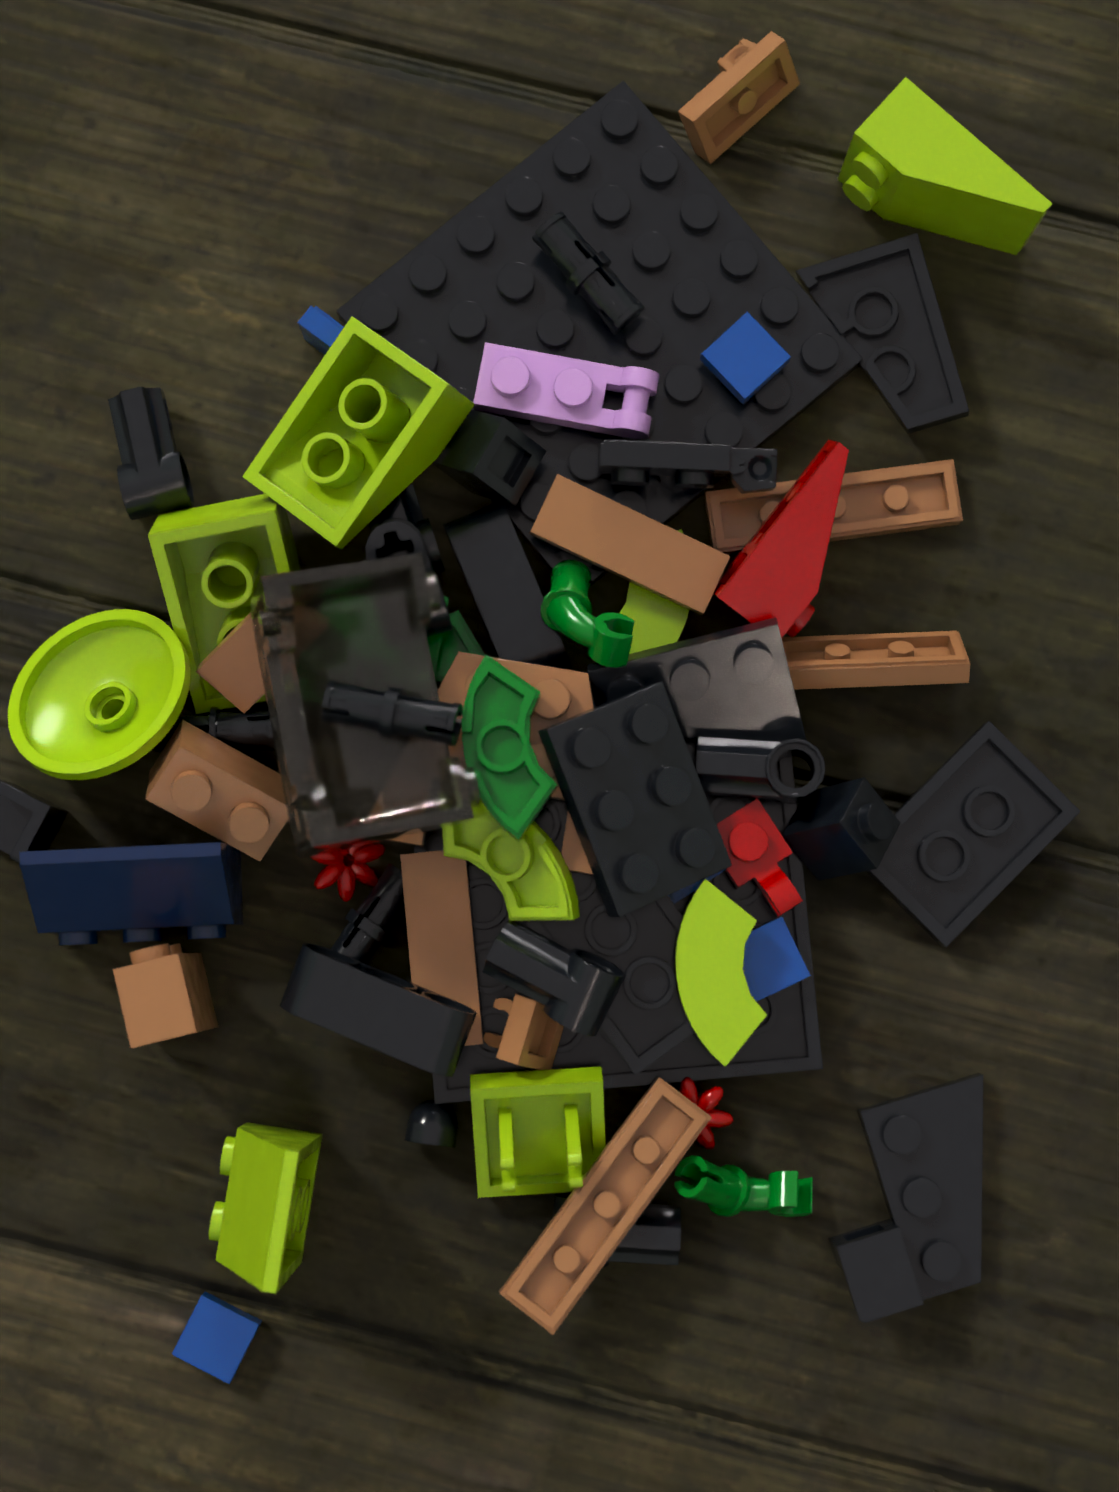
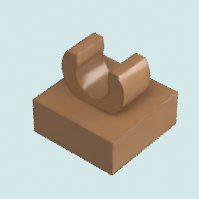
M515 994L513 1000L507 998L495 999L493 1007L506 1011L509 1014L503 1035L485 1032L483 1040L487 1045L498 1049L496 1056L498 1059L528 1068L551 1070L564 1026L546 1015L543 1011L545 1005L530 997Z

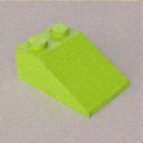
M907 77L899 83L854 132L838 180L843 184L844 193L852 203L865 211L872 209L884 220L1017 255L1026 245L1053 204Z
M351 316L242 477L333 545L342 549L440 456L475 404L449 383Z
M266 494L159 514L148 533L173 631L183 643L189 657L191 668L189 690L196 714L210 712L211 707H218L220 710L236 707L196 672L198 665L284 577L304 594L297 550L287 510ZM302 657L256 703L300 695L304 677L300 676Z
M246 1122L237 1127L236 1137L227 1136L223 1145L220 1175L229 1176L225 1202H215L209 1227V1240L218 1242L216 1261L259 1290L276 1294L302 1263L323 1134Z

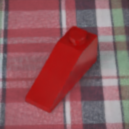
M828 440L727 568L714 591V594L750 623L776 617L781 638L785 634L791 638L796 636L815 611V607L810 602L818 594L849 449L837 441Z

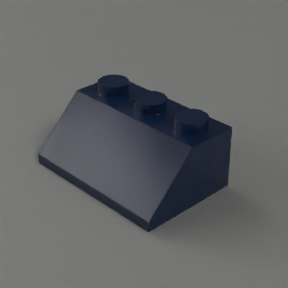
M225 843L20 852V868L37 932L58 933V946L98 944V931L123 930V943L162 941V928L187 927V939L226 938V925H243L241 851Z

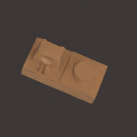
M772 31L757 44L744 38L741 39L733 49L717 61L721 73L678 111L695 154L709 164L714 162L800 85L786 40Z

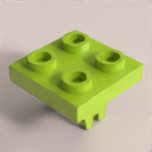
M602 1067L470 1074L478 1198L572 1192L575 1188L583 1187V1176L606 1146Z

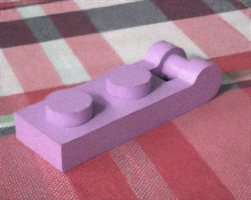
M485 342L473 402L475 404L474 410L625 438L647 439L652 421L651 416L646 414L649 397L657 394L660 375L656 371L643 367H618ZM606 390L624 393L620 410L603 408Z

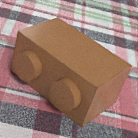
M183 719L149 771L146 800L258 861L262 860L295 810L294 782Z
M169 943L130 952L132 965L113 969L130 1048L218 1028L201 953H183L181 944L169 945Z

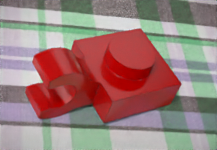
M758 798L717 823L732 864L731 867L726 868L725 872L736 889L754 879L777 917L803 901L792 882L778 866V863L789 857L793 851Z

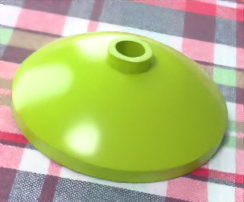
M107 610L85 616L68 624L48 638L32 654L16 679L8 705V728L14 745L33 767L59 779H95L128 767L150 752L167 735L182 712L191 680V668L187 651L175 632L164 621L154 615L138 610Z

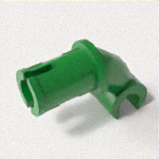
M577 560L559 562L552 570L553 576H551L550 592L544 596L541 603V617L545 624L552 630L563 633L578 644L589 647V656L596 663L613 668L627 666L635 621L619 613L608 612L597 617L592 615V604L588 598L589 581L592 578L589 568Z
M695 1155L684 1158L675 1170V1176L692 1182V1185L682 1181L674 1182L677 1192L685 1198L706 1203L712 1212L722 1217H731L739 1212L768 1211L771 1214L784 1217H803L812 1213L813 1177L798 1179V1171L772 1172L767 1180L747 1176L744 1170L735 1165L720 1167Z

